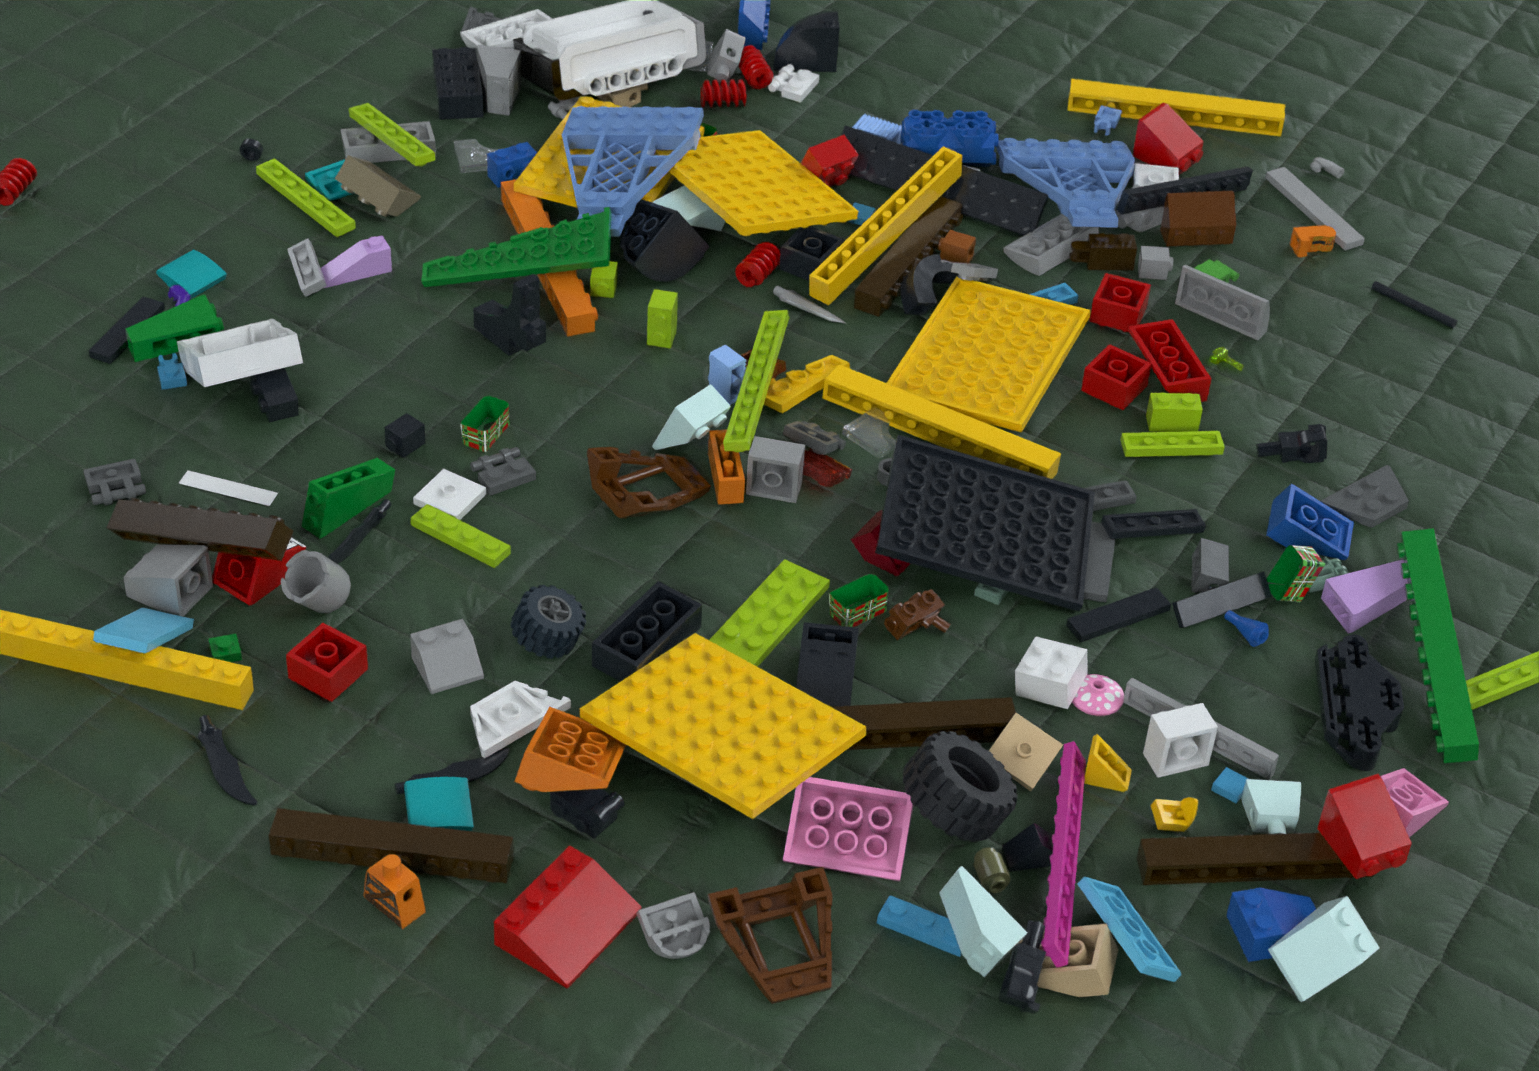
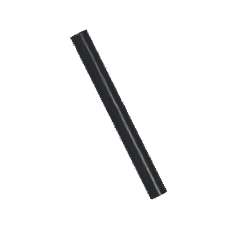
M1377 281L1372 285V290L1454 329L1458 323V320Z

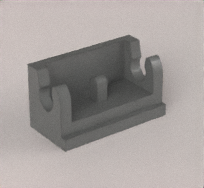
M1204 538L1200 539L1192 555L1191 591L1195 593L1212 589L1209 586L1210 584L1221 586L1229 582L1228 545Z

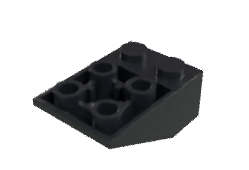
M804 622L796 688L830 707L851 706L859 628Z

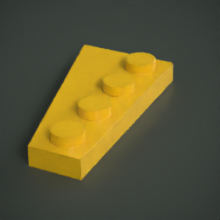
M830 355L805 365V370L789 371L786 373V377L776 381L774 378H771L764 405L784 413L823 389L825 378L838 364L850 369V363Z

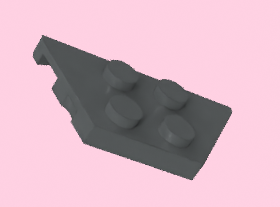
M1386 465L1321 500V502L1333 510L1342 512V515L1349 520H1354L1362 525L1373 528L1407 509L1409 500L1391 467Z

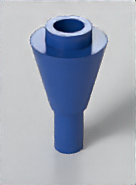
M1232 610L1226 612L1224 618L1236 626L1251 646L1256 647L1267 640L1269 635L1267 623L1241 617Z

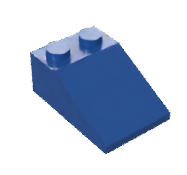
M1291 483L1272 502L1266 535L1285 547L1289 545L1312 547L1318 555L1346 560L1349 556L1354 522Z
M1255 888L1232 892L1226 916L1248 962L1273 958L1268 949L1314 912L1316 908L1310 897L1265 888Z

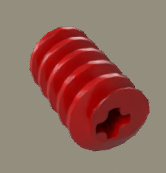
M753 45L743 47L738 67L747 83L755 89L767 87L771 84L774 77L768 63L765 61L762 53Z
M739 79L736 85L734 80H730L727 85L726 80H721L719 85L717 80H713L710 85L708 80H704L700 91L701 107H704L706 101H708L710 107H713L714 101H717L718 107H721L723 101H725L727 107H730L731 101H734L735 107H738L739 102L742 101L745 107L746 87L744 81Z
M14 158L0 172L1 205L9 206L13 204L18 196L26 190L28 185L35 180L37 170L31 162L23 158Z
M759 243L737 265L735 274L738 281L745 287L762 284L768 275L780 264V250L771 243Z

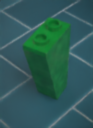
M201 295L126 328V336L130 353L134 361L139 362L159 357V355L164 356L179 352L177 341L224 331L221 317H217L214 303H209L206 295Z
M375 458L309 481L301 527L319 539L325 537L392 491L395 469L379 458Z

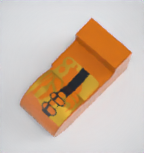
M1325 225L1294 227L1290 246L1297 257H1306L1308 252H1329L1334 245L1336 230Z

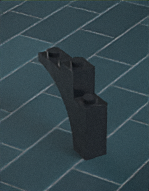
M534 274L513 283V295L509 307L501 305L492 299L473 308L474 328L508 356L523 349L527 352L546 342V323L540 319L539 278Z

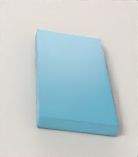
M142 607L95 630L93 641L147 653L191 630L194 619Z
M1083 877L1079 881L1078 886L1105 924L1108 925V928L1140 973L1175 982L1181 976L1180 970L1119 887L1088 877Z

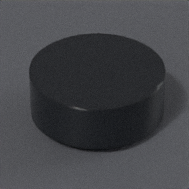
M248 138L242 141L239 152L245 159L255 161L260 159L263 153V146L257 140Z

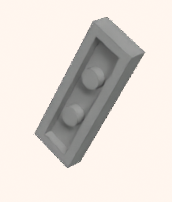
M308 238L287 249L301 291L305 297L327 286L313 245Z
M953 262L951 272L958 273V278L987 281L988 278H996L998 269L980 264Z

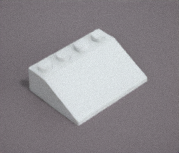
M536 9L460 32L467 47L476 49V56L477 46L484 45L521 50V62H524L522 34L528 25L552 18Z

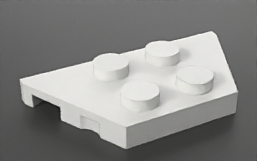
M513 681L470 706V714L482 757L484 759L538 728L549 706L563 712L570 709L571 700L564 696L561 700L549 697L546 690L531 688L527 684Z

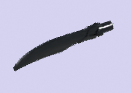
M383 499L379 505H376L363 520L364 522L355 527L339 547L327 558L338 564L350 556L372 528L376 527L381 519L386 516V512L392 506L391 502Z
M209 715L201 716L199 718L201 730L198 734V739L206 749L216 781L232 798L246 804L257 805V800L250 794L242 779L238 760L226 750L222 730L212 724Z
M504 748L485 759L481 757L455 762L440 771L414 774L411 778H408V781L431 777L467 778L468 782L474 781L496 770L506 759L509 748ZM406 781L394 784L397 795L405 793L404 784Z

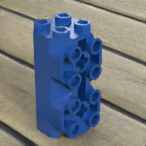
M911 110L902 121L900 143L933 156L944 146L962 155L963 166H990L996 164L994 147H998L999 137L998 133H995L996 121L988 118V114L984 111L963 112L957 110L953 112L952 117L947 119L944 117V113L939 110Z

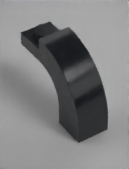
M931 255L922 259L904 277L901 285V301L906 315H925L937 304L932 283L950 284L959 274L951 272L953 263L941 262L939 255Z

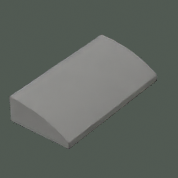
M429 121L397 124L433 150L436 157L435 138ZM364 127L341 129L345 159L350 155L371 163L407 160Z
M1060 214L1036 228L1032 233L1030 232L1007 245L1003 250L1020 267L1040 276L1069 258V254L1072 252L1070 247L1073 241H1088V235L1098 234L1099 229L1098 227H1072L1068 217Z
M1187 265L1182 267L1176 305L1256 340H1259L1267 332L1270 315L1268 300Z

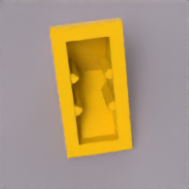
M1098 734L1094 735L1084 784L1121 792L1127 791L1132 769Z

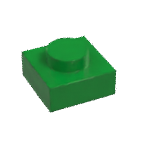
M236 633L209 638L212 658L227 662L242 660Z

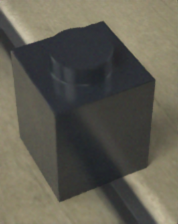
M408 413L384 427L386 447L403 458L426 444L425 424Z

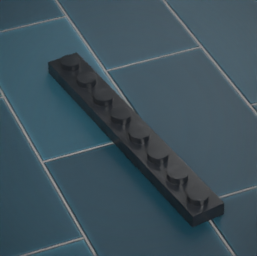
M1245 166L1126 189L1121 194L1116 210L1121 214L1162 207L1165 206L1167 193L1237 192L1246 190L1250 184L1253 170Z

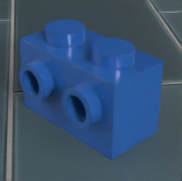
M528 142L488 153V177L498 188L501 187V182L518 179L537 152Z

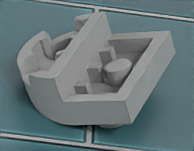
M695 892L638 910L636 913L649 947L656 954L665 958H685L697 953L705 944L710 931L708 916L704 918Z

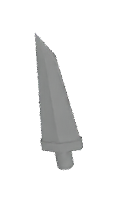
M779 286L774 288L773 294L780 297V301L789 303L826 320L845 323L836 315L793 290H785Z

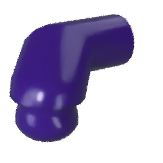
M173 285L169 288L168 297L174 298L173 301H176L175 307L190 300V294L182 286Z

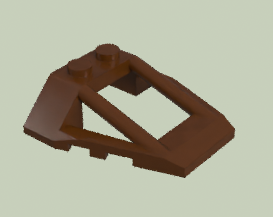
M597 447L588 448L587 450L592 488L618 518L626 519L658 511H669L702 497L709 492L711 487L684 457L655 453L654 457L641 456L640 451L630 450L629 454L619 453L618 448ZM622 463L650 465L617 478ZM666 472L682 491L657 500L650 491L628 492L624 486Z
M823 867L795 873L789 883L739 894L738 888L735 887L708 894L707 897L715 923L726 943L771 1004L831 989L832 892ZM816 905L820 951L803 914V911ZM791 916L810 961L769 971L751 925ZM734 927H737V928L739 929V932H740V934H741V936H742V939H743V941H744V944H743V942L741 941V939H740L739 935L737 934V932H736V930H735Z

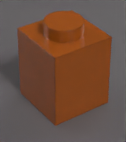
M950 230L945 238L942 237L939 242L940 259L954 263H969L974 256L976 237Z

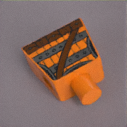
M397 855L385 856L366 871L364 898L401 929H404L425 913L419 879L401 863V859Z

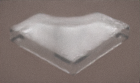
M476 139L454 141V149L461 173L486 171L487 154L499 150L484 147Z
M876 407L844 426L842 430L844 436L879 459L894 449L896 441L888 431L891 427V422L887 421L885 413Z

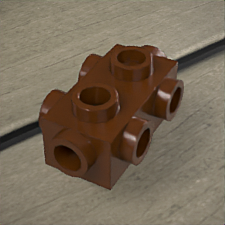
M932 589L926 590L922 594L917 592L904 604L901 602L896 604L889 611L890 616L884 621L886 629L892 633L897 641L922 626L927 629L933 625L945 633L951 624L937 616L945 604Z

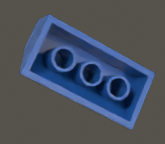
M740 0L738 35L745 37L743 47L753 45L757 50H762L763 42H767L771 0Z

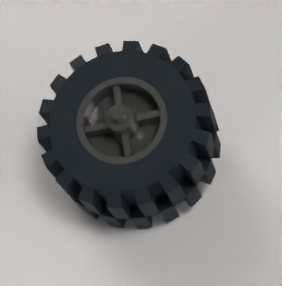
M539 585L538 588L533 586L523 594L511 618L510 628L513 629L512 634L518 638L517 642L520 646L524 645L526 647L525 650L536 653V656L542 657L543 655L548 659H553L554 656L561 658L564 654L567 655L571 652L586 625V613L582 610V604L575 600V596L569 595L562 588L557 589L556 586L552 585L549 587Z

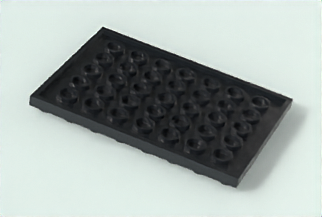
M898 435L893 451L875 553L1080 612L1084 600L1095 491Z

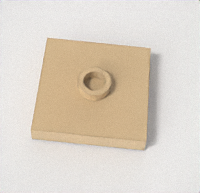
M1015 713L989 751L994 754L993 757L997 761H1000L1005 766V771L1010 773L1013 780L1032 791L1063 744Z

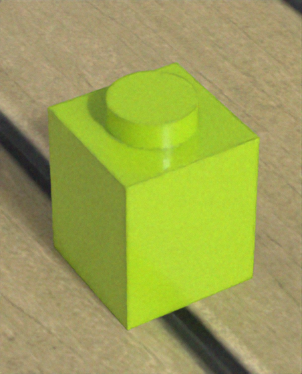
M610 262L609 266L592 268L590 296L614 298L617 285L618 262Z

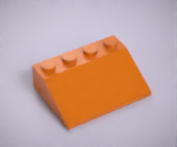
M549 706L524 753L514 782L521 784L525 789L531 791L538 790L540 792L607 788L626 744L579 717Z

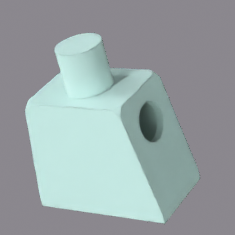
M1246 779L1241 799L1253 832L1256 834L1295 833L1300 811L1301 782Z

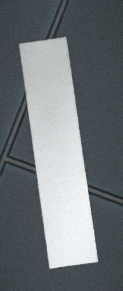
M187 471L179 484L270 506L278 494L277 492L192 471Z

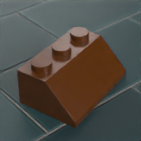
M1233 191L1167 193L1160 228L1166 246L1233 243L1236 229Z

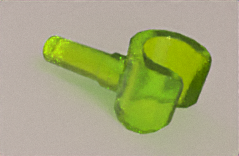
M1218 347L1213 350L1212 353L1214 355L1209 358L1216 365L1224 361L1241 371L1244 368V365L1228 356V352L1224 347Z

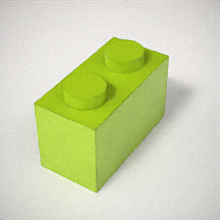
M654 289L648 305L647 345L671 348L677 331L678 293Z
M1150 393L1146 412L1149 431H1198L1203 411L1200 395L1191 393Z

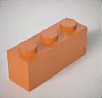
M710 430L708 456L718 504L744 503L745 478L739 452L724 450L723 441L727 430Z

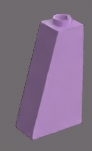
M1404 560L1326 579L1321 599L1347 633L1354 632L1407 600L1405 584H1408V580L1403 579L1401 574V563H1404Z

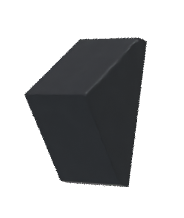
M1033 823L1002 846V852L1009 872L1050 867V855L1053 854L1052 834Z

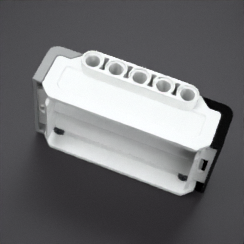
M627 0L530 24L520 38L513 39L514 50H521V77L561 101L587 94L599 96L676 76L683 69L702 64L706 58L704 23L657 0Z

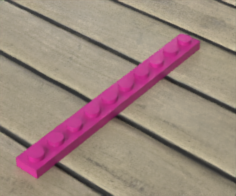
M1074 741L1064 744L1063 757L1060 758L1061 775L1058 777L1059 795L1056 796L1057 814L1054 815L1056 826L1055 834L1052 835L1053 854L1050 855L1051 875L1048 876L1049 895L1046 896L1044 939L1041 941L1042 950L1046 952L1045 956L1051 958L1056 968L1068 965L1086 760Z

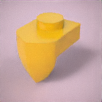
M1192 797L1184 798L1181 801L1155 799L1150 806L1157 829L1185 832L1195 820L1198 800Z

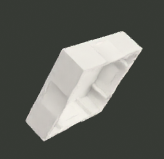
M274 319L177 341L184 371L204 387L303 363L297 334L288 328L282 327Z

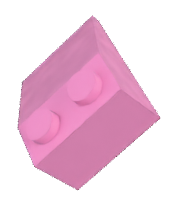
M1404 768L1381 776L1409 838L1449 803V801Z

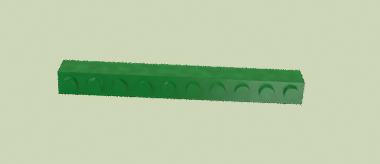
M1434 528L1403 531L1401 543H1397L1398 558H1403L1404 563H1401L1402 578L1408 580V584H1405L1406 599L1412 600V604L1409 605L1410 620L1416 621V626H1413L1415 642H1420L1421 646L1417 648L1419 664L1424 663L1425 669H1422L1423 685L1429 686V691H1426V701L1428 708L1433 707L1434 713L1430 714L1432 730H1437L1438 736H1435L1436 752H1442L1444 763L1478 760L1479 741Z

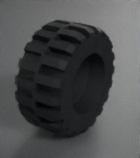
M942 731L930 735L904 767V789L906 794L910 795V801L914 807L917 806L920 814L932 821V825L936 828H941L949 836H957L962 841L978 842L990 838L1015 809L1017 804V788L1012 783L1013 778L1010 773L1005 771V766L1000 761H997L993 757L994 754L989 750L986 751L982 748L981 744L969 740L967 736L962 734L956 735L955 732Z

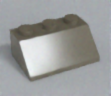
M350 155L347 156L335 178L342 183V189L351 194L355 192L359 195L358 199L367 205L373 204L376 207L375 211L385 217L388 214L396 217L399 216L421 197L373 163Z

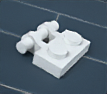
M788 64L781 68L778 73L779 75L773 77L768 89L771 92L776 90L782 91L781 97L801 103L819 83V75L802 69L795 73L793 72V65Z

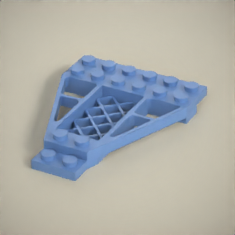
M647 106L573 107L562 132V139L579 212L577 220L583 218V214L589 213L591 216L604 212V208L610 207L612 213L611 237H620L625 222L633 215L636 204L689 150H696L701 137L699 128L704 117L703 108ZM569 149H595V151L590 155H571ZM656 150H673L670 155H655ZM573 166H588L581 184L576 182ZM650 167H657V168L647 177L649 168H650Z
M1013 138L999 140L996 149L1000 156L999 166L1002 173H1013L1041 193L1047 194L1051 200L1056 202L1060 212L1068 217L1072 227L1118 228L1119 219L1115 209L1130 177L1133 176L1135 159L1126 144L1121 141L1103 143L1098 140H1092L1090 143H1083L1079 140L1060 142L1055 139H1048L1047 142L1036 139L1017 141ZM1110 183H1119L1117 188H1112Z

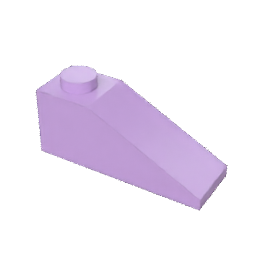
M383 236L359 241L321 267L327 285L324 288L391 272V248Z

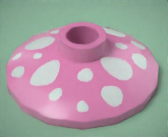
M1091 674L1087 675L1072 703L1077 709L1086 714L1107 716L1117 712L1122 707L1124 693L1116 681L1107 676Z

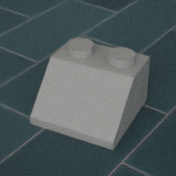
M463 619L410 634L412 659L431 694L484 678L473 636Z

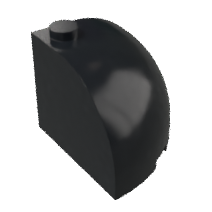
M838 11L814 13L790 26L777 45L773 71H780L782 67L791 64L794 67V71L802 69L810 72H836L840 32Z
M643 199L636 204L633 215L625 222L627 224L625 233L622 232L620 236V246L623 249L624 253L622 255L639 273L656 281H671L682 277L703 258L705 252L710 247L678 211Z

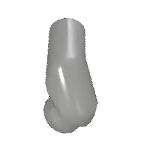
M1321 157L1313 159L1314 162L1310 164V168L1316 173L1323 169L1336 178L1342 177L1344 173L1343 168Z

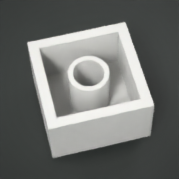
M1035 636L1015 670L1016 696L1068 709L1087 676V649Z
M1203 703L1151 715L1143 754L1158 778L1208 766L1218 726Z

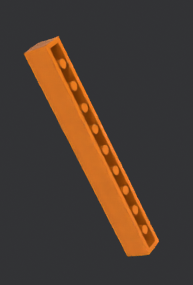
M517 179L501 182V201L517 234L540 227H555L550 224L549 214L544 212L541 199L515 192L514 183ZM576 270L537 274L567 337L595 332V321H598L597 309L591 306L589 293L584 292L583 282L577 278Z

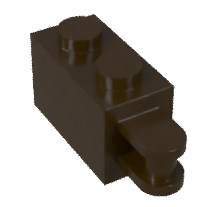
M1089 234L1088 241H1073L1070 248L1072 252L1069 254V259L1073 262H1086L1088 270H1134L1137 253L1134 235Z

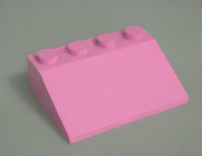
M809 777L795 789L783 862L900 881L913 810L910 795L904 792Z

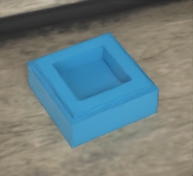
M854 202L852 206L859 211L857 219L847 220V222L862 225L875 213L876 208Z
M1226 767L1212 784L1211 791L1237 803L1242 797L1245 782L1248 778Z

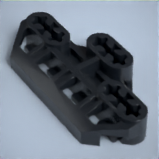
M1353 634L1344 637L1333 648L1328 649L1326 643L1317 649L1315 666L1324 739L1347 763L1361 771H1370L1375 768L1382 746L1381 736L1384 732H1393L1398 728L1404 709L1400 682L1369 654L1367 641L1363 637ZM1334 657H1338L1339 668L1330 667L1329 660H1334ZM1338 684H1342L1343 695H1334L1333 688H1337ZM1341 711L1346 713L1347 723H1337L1336 716H1340ZM1339 738L1348 740L1349 751L1338 744Z

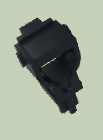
M1308 425V430L1278 432V441L1256 444L1257 456L1280 455L1282 463L1297 460L1304 463L1324 462V459H1327L1328 444L1326 425Z
M1030 920L1027 922L1025 929L1027 934L1023 937L1022 943L1016 945L1012 950L1011 959L998 999L1000 1002L1020 1008V1012L1035 1014L1039 1011L1040 1004L1035 1002L1046 954L1045 951L1039 950L1045 925H1042L1041 922Z

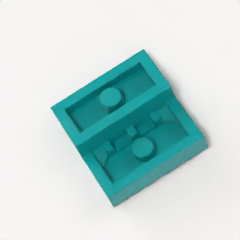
M345 160L305 173L307 183L330 202L351 194L342 189V183L335 179Z
M192 250L156 270V274L169 287L173 285L182 286L190 294V299L225 280L227 275L214 261L196 250Z
M431 777L405 782L408 824L471 831L473 829L467 778Z

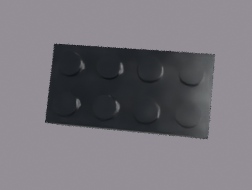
M461 47L457 49L440 48L432 50L439 120L482 118L483 94L476 49Z
M659 581L656 582L592 642V666L621 682L696 633L701 628L702 604Z

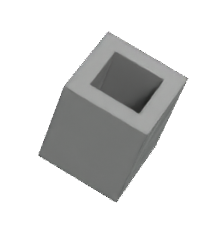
M1141 246L1138 259L1139 278L1167 280L1168 271H1172L1173 257H1169V248Z

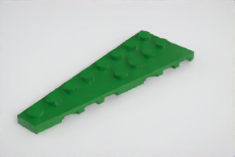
M610 207L604 208V212L591 216L589 213L583 214V218L567 222V219L560 221L555 227H540L511 236V240L496 244V241L489 243V247L474 251V248H471L457 257L445 256L423 263L421 282L424 287L609 266L612 216Z

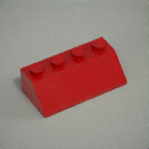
M1173 319L1128 326L1130 335L1146 360L1152 363L1151 368L1167 392L1199 394L1201 402L1207 401L1212 378Z

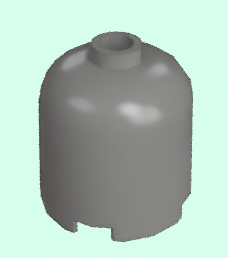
M307 550L295 554L287 562L286 567H288V570L285 574V579L281 578L282 591L287 598L318 613H331L339 609L346 602L350 594L351 583L349 575L341 566L319 552H309Z

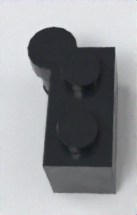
M285 368L251 376L250 386L253 395H258L261 414H266L269 423L299 415L298 398Z
M603 789L550 792V810L557 817L565 819L574 825L578 831L586 833L593 839L617 820L618 810L625 806L621 795H617L616 792L609 794Z

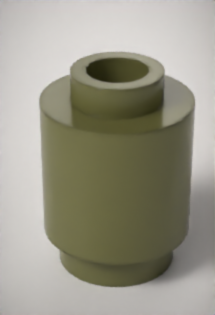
M984 848L978 851L974 856V868L981 886L987 892L999 893L1003 891L1010 883V876L1001 854L994 848Z

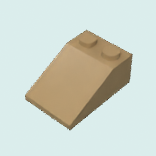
M1098 924L1071 927L1068 965L1056 968L1051 958L1045 956L1037 986L1077 997L1108 995L1118 953V947L1108 925Z

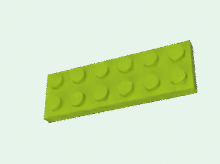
M784 559L709 641L758 667L828 590L830 580Z

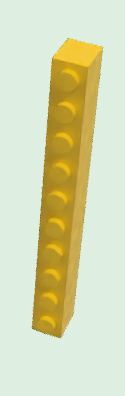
M1071 79L1067 111L1097 114L1102 105L1122 110L1121 117L1140 119L1164 102L1190 126L1280 137L1285 120V104Z
M943 146L809 275L810 296L830 305L961 176L962 155Z
M840 364L825 378L822 398L943 448L1053 479L1058 473L1061 457L1059 452Z
M0 610V654L240 710L244 709L254 691L252 671L249 666L161 646L147 653L136 652L93 641L94 631Z

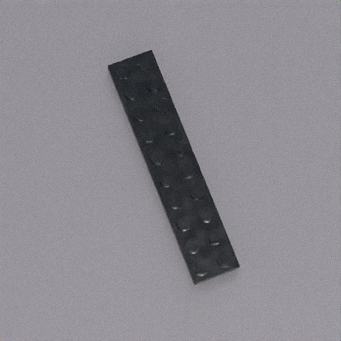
M846 125L841 136H846L859 155L849 175L893 191H897L933 157V155ZM962 166L961 176L941 195V197L961 203V213L963 215L1022 236L1030 232L1032 233L1037 228L1049 199L1047 194Z

